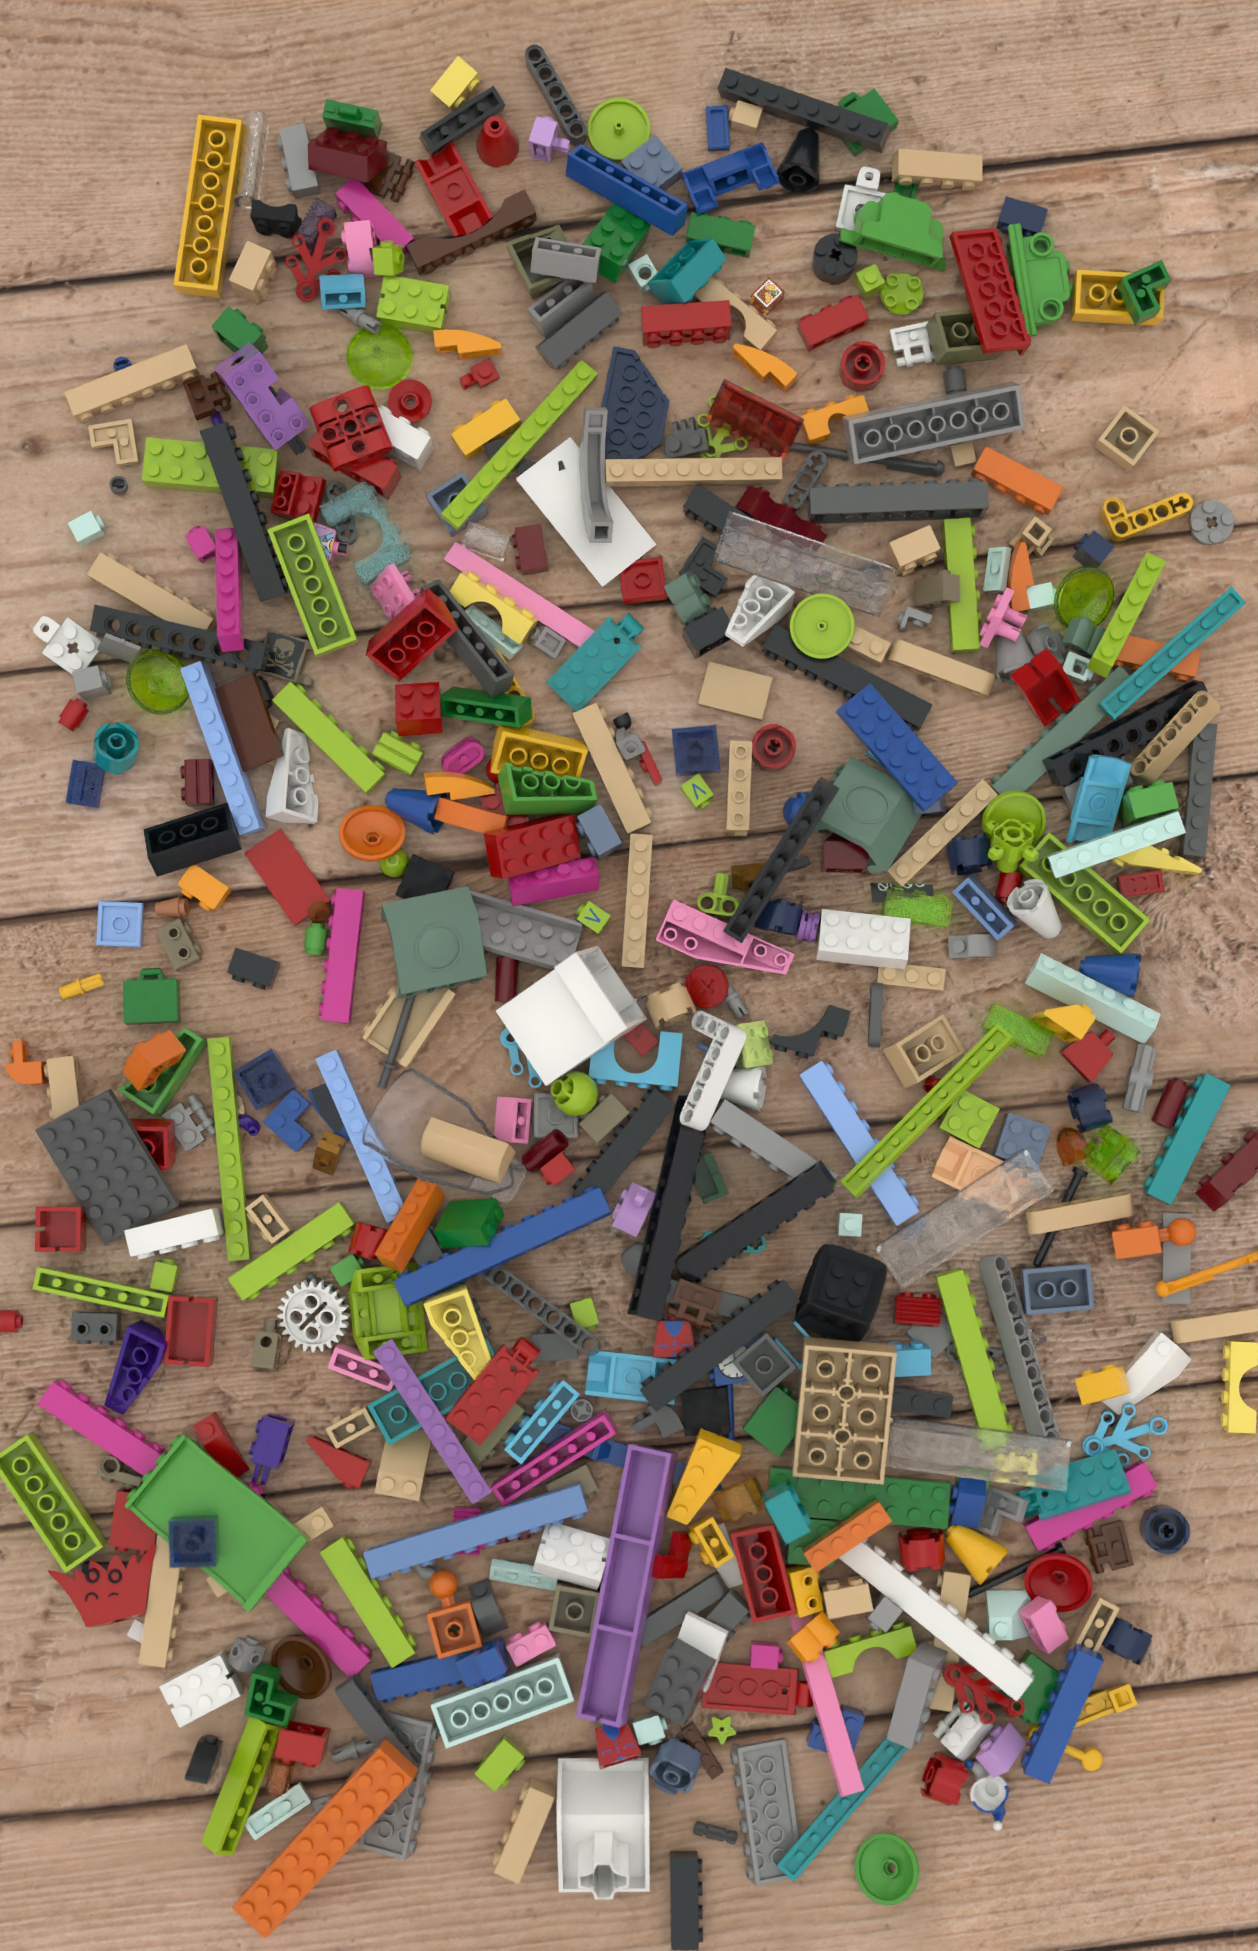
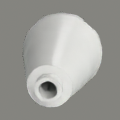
M1031 879L1023 882L1025 885L1020 889L1018 887L1013 889L1007 900L1010 912L1046 939L1056 937L1061 931L1062 924L1048 886L1042 880Z
M759 1066L733 1069L721 1099H726L729 1102L754 1111H760L766 1093V1085H764L762 1078L767 1079L766 1068Z

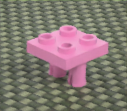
M395 564L388 565L369 586L373 596L377 599L384 614L390 621L420 595H416L420 592L418 588L411 591L407 585L412 581L411 575L405 576L409 572L407 570L399 572Z
M1006 587L1003 595L998 594L993 604L996 609L992 608L986 619L989 624L985 623L979 634L983 636L980 642L981 646L988 648L993 636L997 634L1016 642L1021 631L1020 628H1022L1028 615L1009 608L1010 605L1008 604L1014 590ZM1008 623H1011V624H1013V625L1018 626L1019 629L1016 628V627H1014V626H1012V625H1009Z

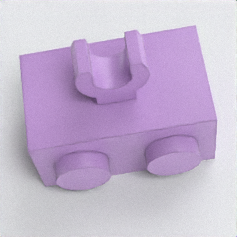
M536 116L528 140L530 157L551 163L555 150L568 154L570 141L559 138L558 123L547 116Z
M632 1182L629 1190L624 1189L619 1201L622 1202V1205L617 1203L612 1216L616 1218L612 1226L637 1237L653 1203L655 1193Z
M1010 1722L1002 1726L1000 1724L994 1726L989 1732L990 1737L980 1744V1751L976 1755V1759L992 1778L1008 1772L1027 1744Z

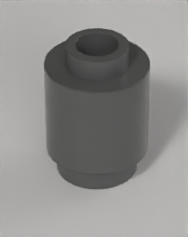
M959 365L947 367V371L943 372L945 394L949 395L967 391L965 369H960Z

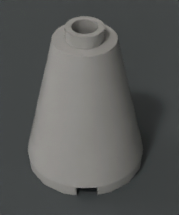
M1008 623L1009 625H1012V626H1014V627H1016V628L1019 629L1018 626L1013 625V624H1011V623ZM1021 631L1016 642L998 634L996 635L997 682L1000 685H1004L1003 681L1009 682V685H1015L1010 675L1027 663L1029 665L1031 663L1030 660L1034 658V654Z

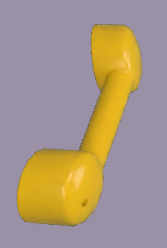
M1032 1723L1027 1728L1029 1740L1033 1731L1038 1730L1040 1723L1038 1725ZM1067 1744L1064 1753L1079 1759L1081 1765L1087 1771H1096L1102 1765V1754L1095 1747H1086L1081 1751Z

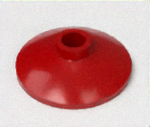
M408 379L397 383L392 388L388 397V405L393 416L397 418L401 416L411 423H416L424 419L430 412L432 397L429 389L423 383ZM410 400L415 402L412 407L407 406V402Z

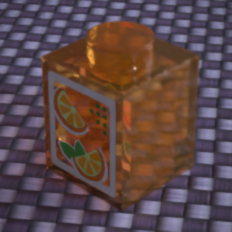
M768 277L751 294L750 305L755 307L759 314L762 313L766 317L784 299L785 291Z

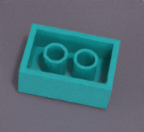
M713 238L688 240L647 282V285L660 304L688 303L693 299V294L708 283L707 280L711 275L721 270V265L727 259Z
M783 1481L761 1493L764 1504L786 1544L811 1532L808 1525L812 1524L803 1504L798 1506L801 1502L792 1484L787 1486L786 1482Z

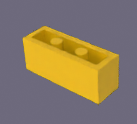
M505 398L502 401L497 400L492 403L490 409L484 413L478 412L471 418L472 421L466 425L460 424L455 427L451 437L465 460L468 461L484 451L485 444L503 438L519 428L521 420Z

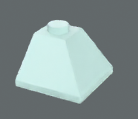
M1026 1590L985 1591L986 1633L995 1640H1016L1029 1637L1030 1635L1018 1613L1021 1608L1031 1602V1598Z

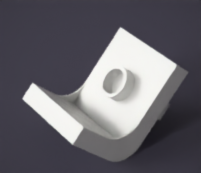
M558 1758L557 1850L559 1892H592L595 1899H613L615 1892H650L649 1758H637L604 1769L599 1768L598 1758Z

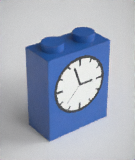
M759 1333L709 1371L710 1381H715L716 1386L748 1382L732 1361L762 1336L763 1333Z

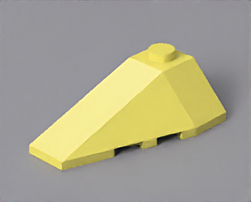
M1151 845L1111 859L1112 864L1121 868L1126 866L1197 875L1202 871V868L1176 855L1174 857L1169 856L1170 852L1166 848L1153 847Z
M465 1283L445 1290L423 1304L431 1326L456 1355L471 1377L475 1379L489 1362L491 1356Z

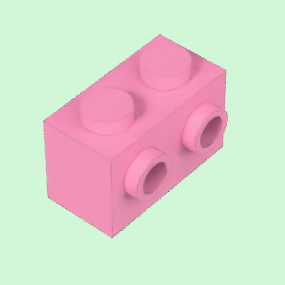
M497 1096L494 1139L502 1142L528 1144L532 1099Z
M1037 1596L1021 1608L1018 1613L1036 1649L1049 1654L1069 1638L1065 1632V1624L1056 1613L1057 1608L1055 1604L1049 1599Z
M547 1620L542 1623L540 1621L535 1622L528 1627L529 1630L522 1634L517 1632L508 1638L509 1641H507L506 1648L516 1667L557 1645V1639L553 1631L548 1630L549 1623Z

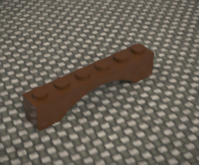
M524 189L505 198L496 215L477 231L450 239L424 236L407 244V250L418 274L424 273L427 275L434 272L436 267L453 263L457 257L462 255L468 256L481 246H490L496 239L502 236L504 238L511 236L515 230L521 227L528 228L532 226L534 221L537 220L536 211Z

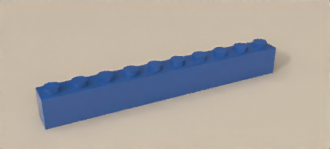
M592 1186L582 1191L583 1195L577 1198L574 1195L562 1200L563 1204L557 1207L550 1205L542 1209V1214L535 1217L531 1214L522 1218V1223L513 1226V1224L502 1227L500 1229L501 1232L493 1236L488 1246L459 1247L460 1251L454 1254L447 1252L439 1256L440 1260L434 1263L428 1261L419 1265V1270L412 1273L408 1270L399 1274V1279L395 1280L394 1283L403 1305L408 1308L612 1215L601 1188L596 1189L595 1186Z

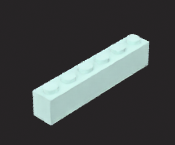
M1174 810L1046 856L1053 876L1058 878L1186 832L1179 811Z
M1042 953L1031 967L1025 984L1068 1006L1076 1004L1088 1006L1093 1010L1092 1014L1096 1017L1095 1020L1143 1044L1155 1031L1161 1015Z

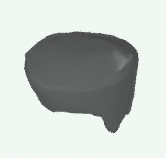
M642 1242L629 1246L621 1255L624 1269L630 1276L635 1278L644 1244Z

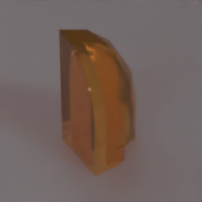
M1067 1127L1059 1131L1056 1147L1063 1167L1093 1156L1087 1140L1078 1130Z

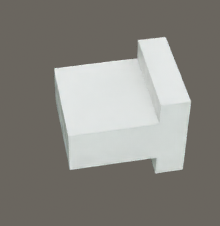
M599 946L575 952L555 966L552 972L496 1010L546 1086L572 1071L616 1039L647 1020V1017Z

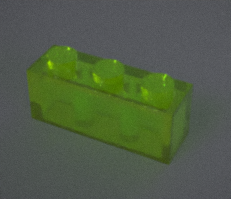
M891 887V890L887 889L885 891L882 916L909 918L912 923L947 928L950 924L953 900L948 899V895L935 894V897L926 896L925 891L913 890V893L904 892V888Z
M996 1003L991 1005L980 1027L985 1030L984 1034L986 1035L998 1023L1015 1039L1009 1047L1016 1049L1018 1046L1025 1050L1024 1054L1034 1059L1037 1056H1044L1055 1032Z

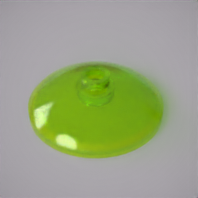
M376 325L381 328L376 334H372L367 329L362 328L352 337L347 348L346 356L350 372L357 381L363 385H368L370 388L385 389L396 385L404 379L411 367L412 350L408 339L400 330L390 325ZM376 349L382 350L380 354H374Z
M1092 566L1077 568L1065 576L1054 596V612L1058 621L1065 628H1068L1071 618L1078 619L1079 616L1090 619L1092 621L1091 624L1094 626L1101 624L1109 614L1114 602V586L1110 577L1104 571Z
M160 650L142 652L131 661L126 672V685L131 698L139 707L152 714L166 715L177 711L186 703L189 697V692L180 670L184 665L172 654L160 652ZM150 684H153L156 689H152Z

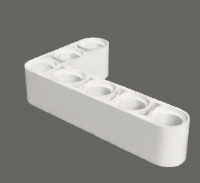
M697 1011L691 1021L692 1028L713 1040L683 1106L680 1122L685 1126L703 1131L710 1123L743 1048L746 1032L719 1017L704 1011Z

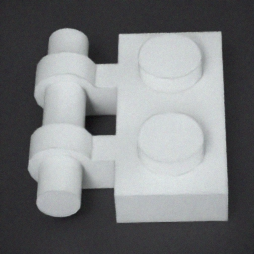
M929 321L889 330L893 352H903V357L895 359L897 367H912L915 363H930L935 359L933 351L930 350L929 345L931 344L926 329ZM922 347L923 353L911 355V349Z

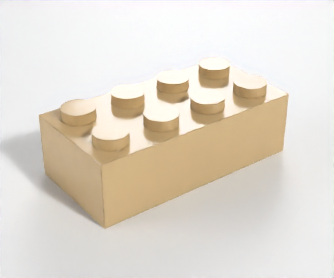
M531 1776L529 1782L525 1781L519 1797L521 1802L515 1803L510 1819L512 1824L507 1823L501 1840L503 1845L498 1844L492 1862L495 1865V1874L518 1884L521 1881L556 1794V1786Z

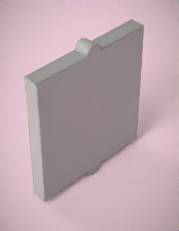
M106 633L97 650L114 658L132 663L141 647Z
M942 1315L940 1316L939 1327L911 1326L906 1331L913 1340L924 1341L930 1347L931 1356L934 1359L952 1341L948 1322Z

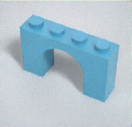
M660 1031L659 1051L655 1064L649 1070L637 1074L629 1073L617 1064L614 1057V1041L590 1058L589 1076L597 1084H606V1080L615 1081L617 1086L628 1087V1082L637 1083V1088L650 1089L651 1085H659V1090L672 1091L673 1087L678 1086L683 1033Z

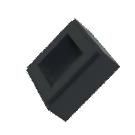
M805 856L795 859L788 871L792 872L808 867L810 864L809 857Z

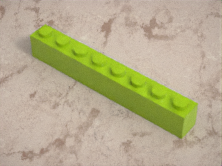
M960 1267L934 1274L982 1445L985 1450L1010 1444L1012 1443L1010 1436L1014 1434L1010 1422L1006 1423L1004 1414H1007L1004 1401L999 1399L998 1393L1001 1392L998 1379L994 1380L992 1371H995L992 1358L987 1357L986 1350L989 1349L986 1337L981 1336L980 1328H983L980 1315H975L973 1307L977 1306L974 1294H969L967 1285H971L968 1273L967 1271L963 1272Z

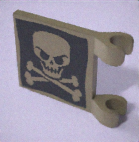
M268 629L264 643L271 644L266 670H259L258 672L312 688L314 680L309 676L300 675L307 650L314 652L310 641Z

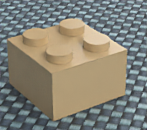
M246 242L229 278V282L236 295L258 305L262 299L267 297L268 285L271 279H275L278 272L272 252L252 242Z
M1124 405L1094 447L1129 473L1160 431Z
M928 525L889 542L885 553L895 575L902 574V576H907L915 571L914 568L920 565L924 568L935 563L934 559L937 558L941 548L931 526Z
M859 1574L849 1575L846 1580L838 1581V1578L827 1579L824 1584H820L828 1619L873 1611L868 1582L863 1577H860Z

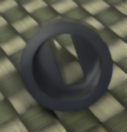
M628 712L612 720L618 729L624 727L627 730L632 723Z

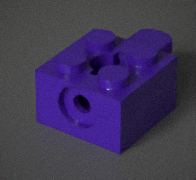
M268 1413L261 1420L259 1419L255 1433L259 1434L255 1442H252L249 1455H252L251 1462L256 1463L252 1482L257 1483L262 1466L265 1465L261 1485H266L271 1467L277 1469L283 1464L295 1423L294 1419L273 1413Z

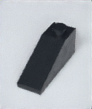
M214 1735L201 1736L196 1744L184 1780L208 1784L219 1766L223 1745L222 1740H218V1737Z

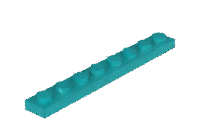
M1231 586L1098 705L1114 721L1245 605L1244 599Z
M886 1736L858 1769L864 1790L843 1797L838 1792L779 1860L776 1866L794 1882L908 1748L886 1739Z

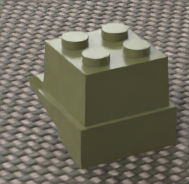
M560 225L531 235L528 234L506 243L507 251L532 300L551 291L565 280L556 276L539 275L530 272L532 249L536 237L568 242Z

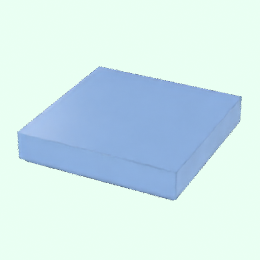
M99 901L96 945L142 948L144 903Z

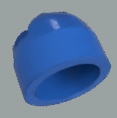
M118 357L114 361L115 371L132 366L130 360L126 357ZM127 362V364L117 366L120 363Z

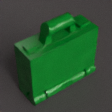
M872 89L862 97L858 96L855 92H851L838 101L839 107L888 123L890 132L898 127L899 120L875 89ZM842 140L854 157L867 149Z
M326 99L322 117L327 128L335 127L339 131L357 132L362 136H376L379 138L382 122L378 110Z
M142 968L138 981L136 979L123 981L124 1024L180 1023V981L176 978L164 979L160 968ZM145 977H158V980H145Z

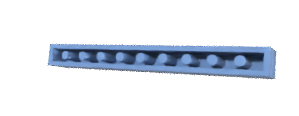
M579 1482L367 1548L363 1554L371 1579L378 1577V1580H383L391 1577L392 1572L399 1570L400 1574L413 1570L412 1566L421 1564V1567L428 1566L434 1563V1559L442 1557L443 1560L455 1557V1553L464 1550V1553L477 1550L478 1545L486 1544V1547L499 1543L498 1539L507 1537L508 1540L521 1536L520 1532L529 1530V1533H534L542 1530L543 1525L550 1523L551 1526H556L564 1523L563 1519L571 1516L573 1520L586 1516L585 1512L589 1510V1505L582 1483Z

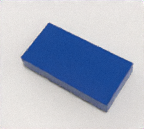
M728 105L706 106L708 152L729 151Z

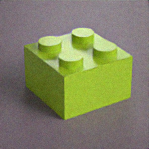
M964 1091L945 1110L937 1128L979 1149L1000 1109Z

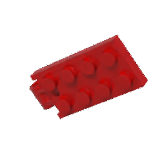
M522 1336L515 1342L511 1350L502 1344L446 1414L445 1420L481 1446L538 1375L539 1370L534 1369L530 1364L538 1356L540 1349ZM511 1366H516L515 1370H511L510 1368Z
M718 1662L707 1692L703 1691L702 1708L796 1715L795 1705L813 1707V1700L807 1681H797L799 1668L778 1666L777 1670L750 1668V1664ZM783 1688H786L787 1692L782 1693L781 1690Z

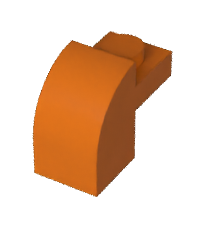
M13 1041V1046L10 1047L11 1059H14V1063L5 1064L9 1076L21 1084H47V1078L44 1073L46 1062H28L27 1041Z

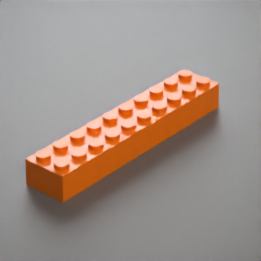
M384 1739L239 1896L232 1909L266 1939L411 1783L419 1769L387 1739Z

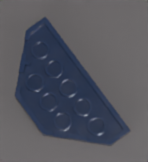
M613 346L601 406L606 407L608 410L605 460L642 459L661 446L669 400L663 394L635 350Z

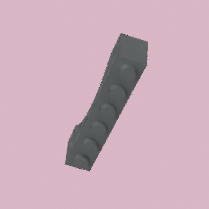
M1207 724L1188 745V788L1183 826L1186 833L1180 835L1178 856L1182 858L1202 859L1206 857L1217 724Z

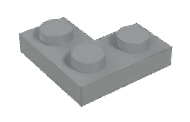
M989 1485L977 1530L992 1536H998L1004 1516L1017 1522H1023L1029 1500Z

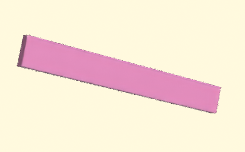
M457 542L454 543L444 558V562L460 572L473 571L478 574L480 580L486 585L487 583L494 585L498 588V593L504 597L507 595L517 602V606L522 609L527 608L535 614L534 617L539 620V623L578 648L595 632Z
M813 1614L801 1618L789 1615L793 1634L811 1620ZM822 1648L819 1651L822 1655L813 1663L808 1661L804 1664L802 1663L839 1793L843 1797L863 1791L864 1788Z

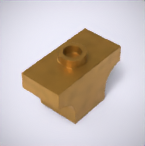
M765 863L731 866L733 889H740L746 895Z
M325 1131L322 1139L319 1140L316 1146L312 1168L333 1176L344 1151L346 1138Z

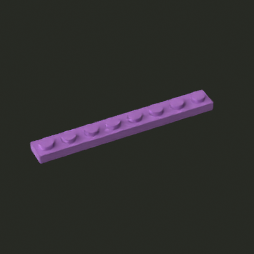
M393 1339L374 1350V1355L471 1503L474 1504L491 1493L492 1490Z

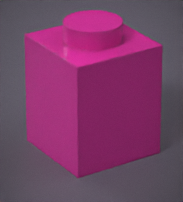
M196 526L189 530V534L185 537L201 564L216 556L215 542L205 526Z
M751 1640L750 1668L777 1670L778 1663H782L783 1649H779L778 1642Z

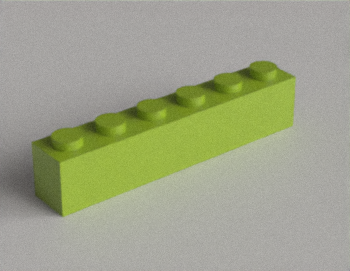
M970 518L944 519L941 524L944 567L951 574L960 575V602L947 605L951 654L977 653L983 636L979 635L978 628L982 618L981 611H977V603L980 602V592L975 587V581H978V568H974L973 560L977 558L976 546H972V538L975 537V525L971 524Z
M1146 552L1087 669L1107 678L1167 561Z
M290 681L272 701L369 795L386 778V775L383 773L385 768L377 760L372 762L367 757L370 753L361 744L357 747L352 742L354 737L347 730L340 731L336 727L338 722L330 714L325 716L320 711L323 707L315 699L310 701L305 696L308 692L299 683L295 686Z
M338 1202L229 1277L228 1280L242 1301L249 1299L251 1302L262 1294L259 1290L265 1286L270 1289L280 1282L278 1277L284 1273L288 1276L299 1269L297 1264L301 1261L309 1262L317 1256L315 1253L317 1250L323 1248L325 1251L335 1244L333 1239L339 1235L344 1238L354 1231L352 1226L356 1222L344 1204Z
M47 1266L37 1267L32 1288L33 1290L163 1318L167 1317L169 1296L173 1295L167 1292Z
M344 1534L324 1547L320 1554L393 1668L415 1654L417 1642L411 1633L407 1634L405 1631V1622L399 1614L395 1615L391 1608L393 1603L387 1595L383 1596L379 1589L381 1584L378 1579H371L364 1557H359L355 1551L357 1546L351 1537L347 1538Z
M249 1717L201 1840V1843L214 1854L234 1855L279 1739L282 1726Z

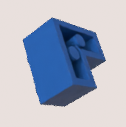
M292 1089L263 1123L291 1149L299 1152L314 1136L298 1121L312 1106V1103L297 1089Z
M498 1638L480 1648L457 1657L455 1664L466 1687L473 1685L475 1688L490 1680L496 1682L504 1678L509 1662Z
M841 1704V1713L854 1753L865 1716L863 1711ZM813 1719L806 1738L807 1746L828 1753L819 1720Z

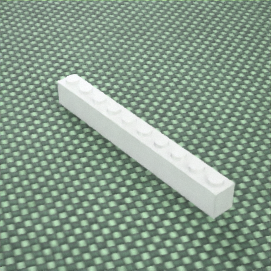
M868 1538L839 1557V1559L1015 1701H1018L1034 1680L1033 1670L1023 1662L1019 1664L1013 1659L1014 1655L1004 1647L1003 1649L999 1648L992 1636L987 1633L983 1635L976 1629L978 1626L969 1618L964 1620L958 1615L959 1611L950 1603L944 1604L939 1600L941 1596L931 1588L928 1591L921 1585L923 1582L914 1574L908 1575L903 1571L904 1566L895 1559L893 1561L885 1556L887 1553L877 1545L873 1547L867 1542Z

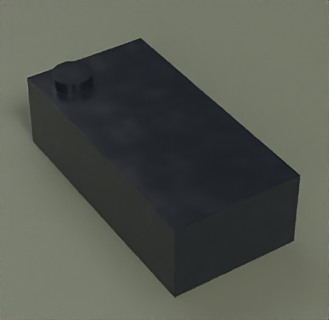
M228 802L143 829L148 859L157 877L242 850L240 837Z

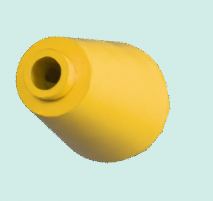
M951 1525L945 1533L948 1536L946 1538L948 1545L980 1585L1009 1551L1006 1547L968 1527Z

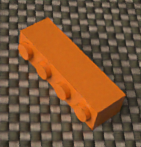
M987 446L984 448L971 473L974 478L988 481V484L993 486L996 492L1000 494L1007 493L1013 497L1015 502L1033 507L1032 510L1040 515H1049L1064 488Z
M1128 636L1113 667L1118 668L1121 666L1123 668L1126 666L1132 668V671L1135 672L1164 647L1166 643ZM1193 650L1162 678L1171 676L1175 677L1176 681L1184 683L1193 680L1196 677L1201 651Z
M418 1177L375 1252V1255L384 1266L403 1273L446 1197L437 1184Z
M875 1499L804 1547L802 1552L817 1573L891 1523L892 1520L878 1499Z

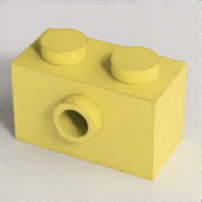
M457 56L430 91L451 111H455L465 104V98L469 93L474 92L479 87L481 77L472 67Z

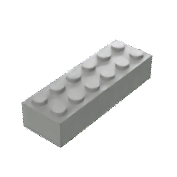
M726 1099L723 1100L710 1120V1123L713 1124L711 1126L712 1130L721 1136L726 1133L731 1137L729 1141L739 1148L744 1145L750 1149L748 1154L758 1161L761 1158L768 1161L766 1166L776 1173H779L781 1170L787 1174L785 1179L788 1181L818 1162ZM828 1169L834 1179H836L838 1175Z

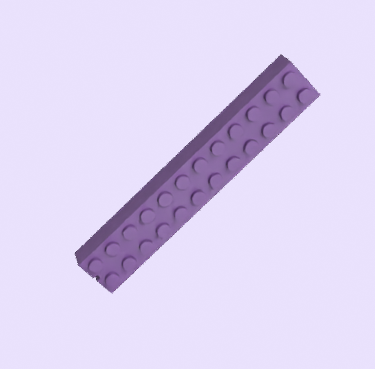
M636 1443L628 1444L576 1717L594 1722L600 1720L602 1724L618 1728L627 1723L654 1578L651 1577L655 1554H659L678 1456L677 1452Z

